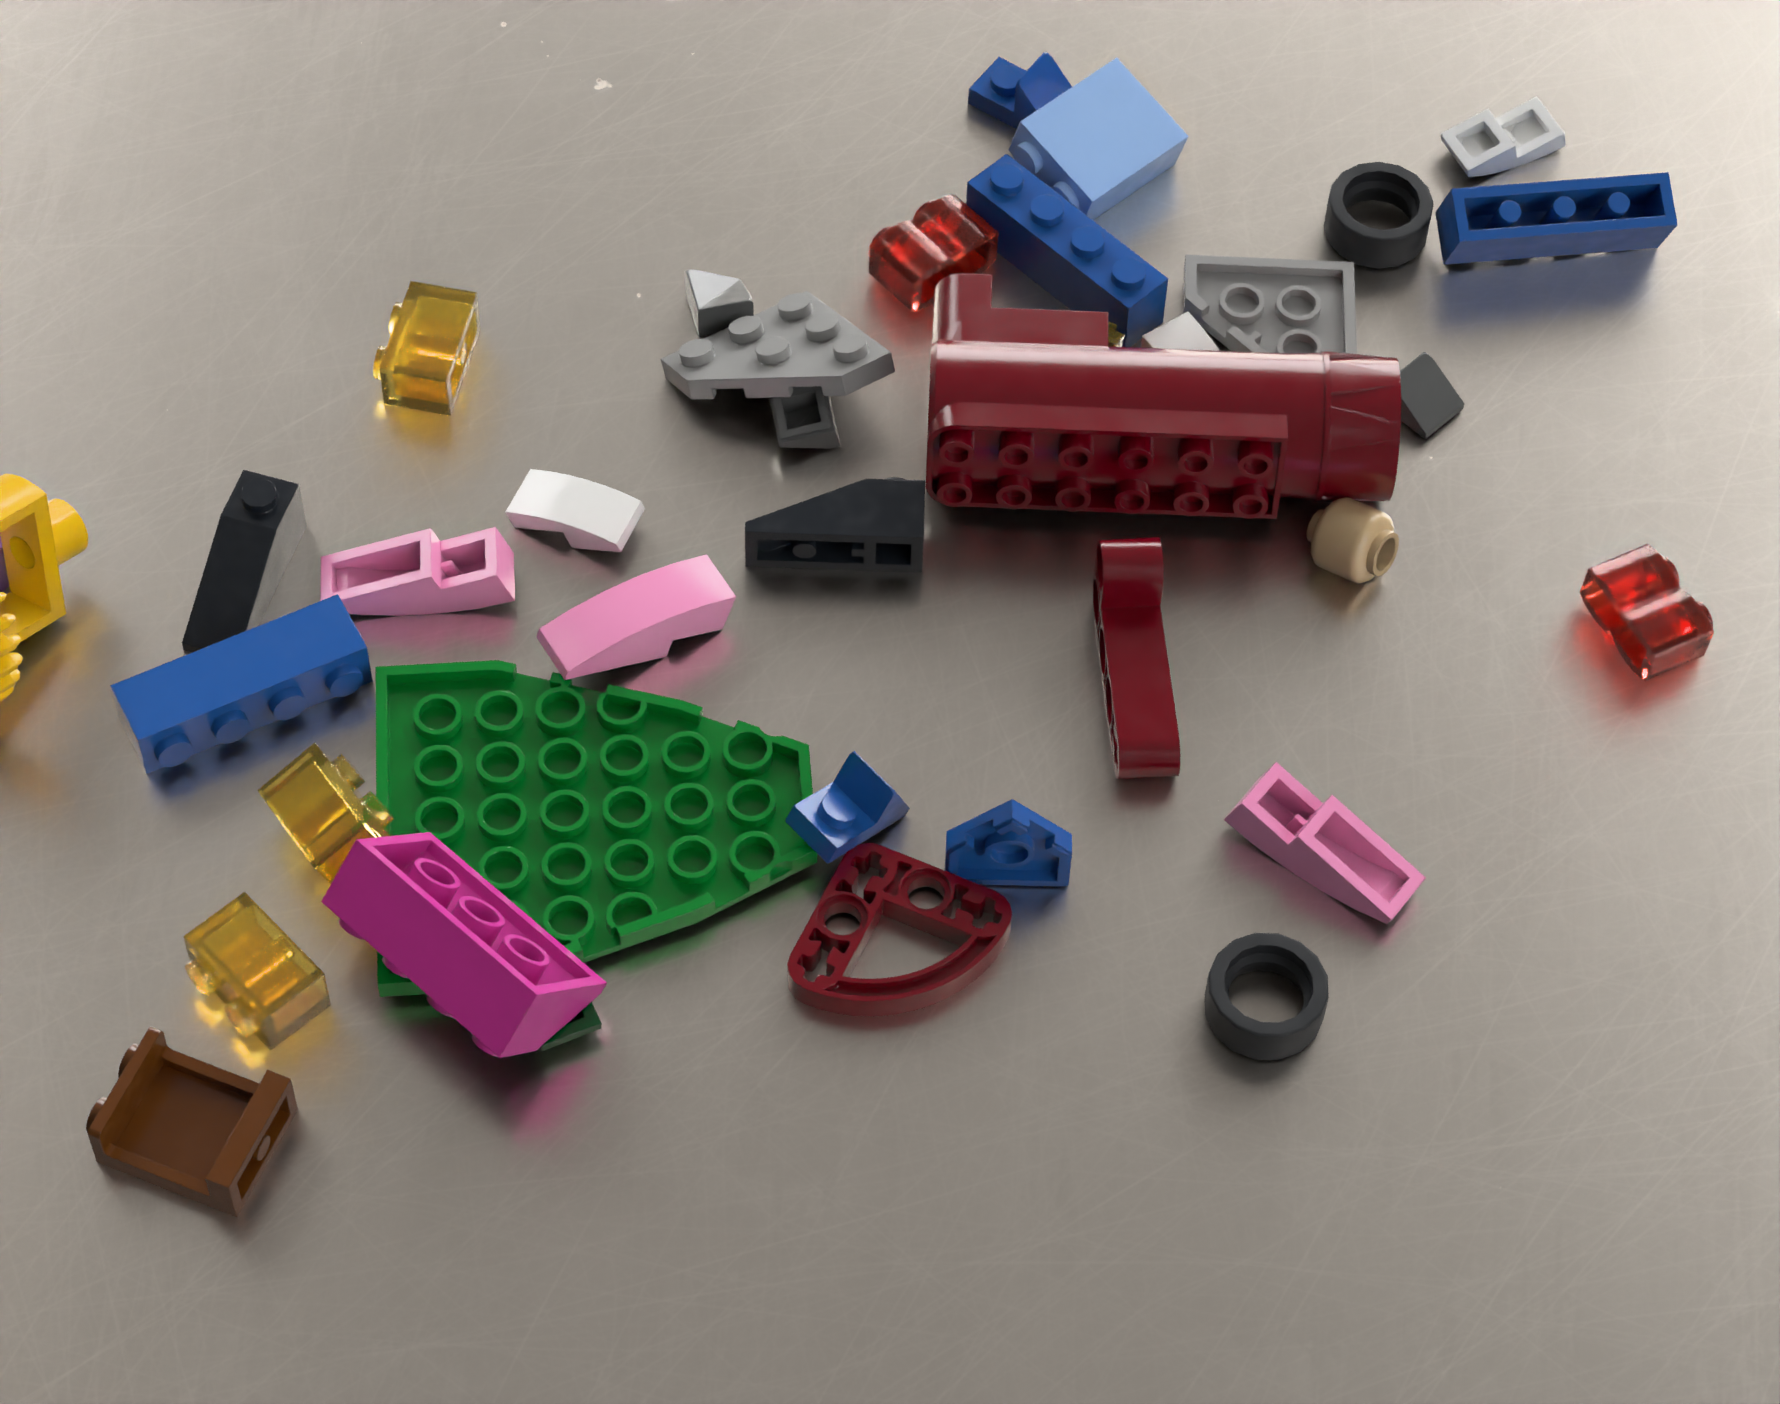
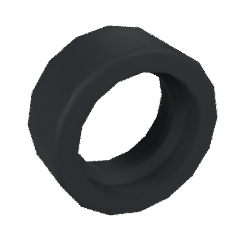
M1384 162L1358 164L1343 171L1331 185L1324 220L1325 233L1328 242L1339 255L1357 265L1377 269L1396 267L1414 259L1425 246L1434 203L1429 188L1415 173L1399 165ZM1375 200L1390 203L1401 209L1410 218L1411 222L1395 229L1381 230L1370 228L1354 220L1346 209L1359 202Z
M1253 933L1233 940L1216 955L1208 973L1206 984L1205 1017L1214 1035L1230 1050L1252 1059L1279 1060L1301 1052L1316 1038L1323 1022L1329 999L1328 976L1318 956L1300 941L1279 933ZM1251 971H1272L1287 977L1300 988L1304 1004L1300 1013L1294 1018L1282 1022H1261L1245 1016L1231 1003L1229 987L1232 981L1239 975Z

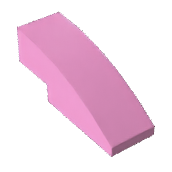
M496 527L443 541L438 539L431 528L322 556L320 601L338 594L349 614L386 616L441 614L515 601L514 552Z
M703 555L661 567L605 590L539 628L536 637L564 680L663 658L667 656L673 640L722 630L736 595L708 555Z
M1277 762L1254 783L1224 819L1248 841L1290 872L1351 908L1386 924L1393 920L1426 879L1424 875L1336 797L1331 795L1322 803Z

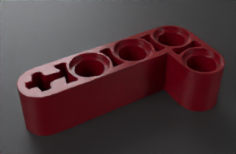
M1159 537L1099 540L1097 543L1093 577V611L1116 779L1179 776L1180 773L1179 731L1161 613L1164 563Z

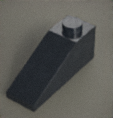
M243 470L221 513L183 637V650L195 652L259 626L307 527L299 484Z
M899 477L886 479L866 478L745 522V567L922 572L925 480H906Z

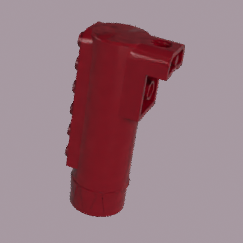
M953 274L943 278L935 287L930 361L926 490L930 497L939 503L951 507L965 506L1066 510L1072 512L1091 511L1277 519L1280 497L1310 499L1313 502H1333L1344 497L1356 501H1390L1392 498L1397 475L1401 430V377L1397 358L1320 351V353H1263L1108 346V312L993 308V275Z

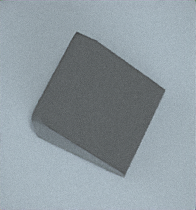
M1426 352L1420 354L1400 370L1401 421L1424 439H1427L1464 408V402L1434 359Z

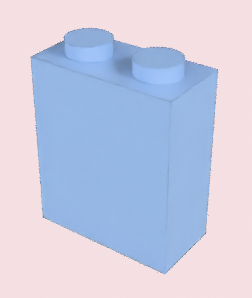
M1115 58L1020 121L1009 147V152L1013 155L1014 160L1094 220L1174 166L1189 136L1121 61Z

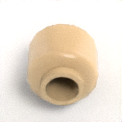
M1348 497L1337 499L1327 506L1326 509L1318 510L1310 520L1307 529V539L1311 542V555L1314 563L1328 572L1359 584L1371 580L1374 576H1382L1392 565L1399 547L1398 534L1394 532L1390 516L1376 508Z

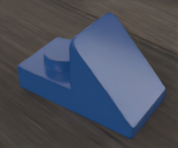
M1047 52L1042 53L1027 71L998 57L969 88L968 104L1017 129L1020 121L1072 86L1053 57Z
M853 751L848 755L835 780L795 804L785 822L829 864L855 846L903 818L910 808L896 791Z

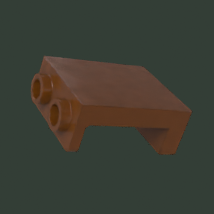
M149 1027L139 1045L132 1044L125 1052L119 1067V1079L108 1097L98 1099L89 1114L86 1131L96 1161L237 1218L298 1111L292 1081L290 1078L270 1070L266 1071L260 1083L172 1050L167 1046L163 1031Z

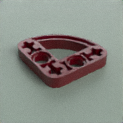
M873 843L859 844L843 856L789 956L787 963L789 991L795 999L805 1005L849 1016H890L929 1007L966 988L994 962L1009 939L1012 922L1011 905L1002 894L882 845ZM870 867L879 870V876H872L863 890L862 899L856 895L858 891V875L867 873ZM919 887H931L940 892L943 896V901L934 908L923 909L913 905L908 896ZM954 900L961 901V909L956 908L955 918L951 919ZM844 912L855 916L860 922V926L851 934L838 935L828 930L825 921L835 913ZM983 913L994 916L993 922H987L983 929L973 926V919L979 920ZM882 915L960 946L943 960L909 974L877 979L850 977ZM822 949L829 953L826 962V975H819L814 982L806 980L805 971L813 972L822 958Z

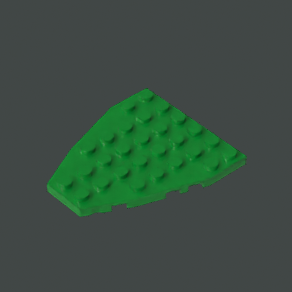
M500 660L375 667L376 837L431 832L583 963L698 923L817 863V853L785 822L793 806L813 794L809 745L786 736L767 735L759 727L740 720L737 721L735 727L704 717L703 707L683 700L608 684L606 692L574 686L572 685V679L564 680L561 674L555 672L552 673L550 680L519 674L517 673L516 664ZM377 951V985L380 997L426 994L409 978L401 977L389 970L383 963V956Z

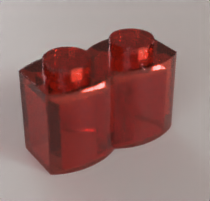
M955 194L945 195L924 203L916 211L912 220H906L894 226H887L875 235L869 246L868 273L912 312L919 311L934 303L935 287L943 278L953 274H981L997 259L999 232Z
M1649 544L1642 545L1588 568L1580 589L1581 598L1593 619L1607 634L1612 636L1624 661L1644 681L1704 656L1714 634L1713 620L1707 607L1702 602L1696 601L1687 591L1680 588L1679 574L1673 562L1669 558L1662 556Z

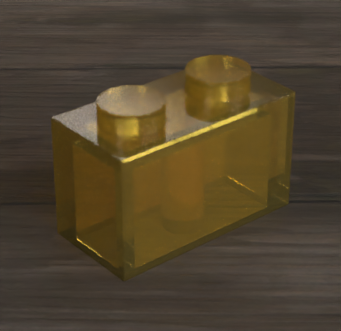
M410 281L403 303L395 302L392 308L389 323L391 336L387 346L380 345L374 359L373 375L375 379L381 380L384 404L451 416L481 330L477 292Z
M316 742L257 790L311 865L330 884L356 839L393 836L386 827L394 820L387 808L371 791L364 796L359 792L358 788L366 781L358 770L342 753L332 760Z
M243 892L183 936L190 960L185 965V970L195 986L206 996L215 992L226 1004L224 1010L234 1027L246 1038L254 1033L270 1051L331 1006L325 973L246 892Z

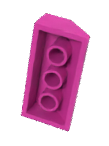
M431 832L356 839L321 901L339 917V924L347 933L368 942L383 956V963L389 970L401 977L409 978L428 995L427 1001L435 1010L455 1018L473 1034L472 1040L477 1047L499 1058L538 1050L599 996L607 984L606 981Z

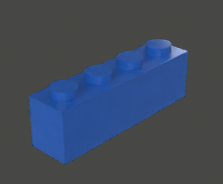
M1005 154L967 182L965 228L1071 311L1108 312V340L1115 346L1132 347L1142 339L1144 334L1154 330L1163 323L1168 278L1008 154Z
M1669 172L1453 188L1435 212L1443 265L1658 248L1678 225Z
M337 594L110 685L119 720L146 774L163 767L177 766L185 762L190 756L219 744L238 741L248 732L275 721L294 718L305 709L331 698L348 696L361 686L373 682L367 646Z

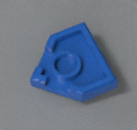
M1013 799L946 831L944 870L983 885L1069 886L1072 834Z

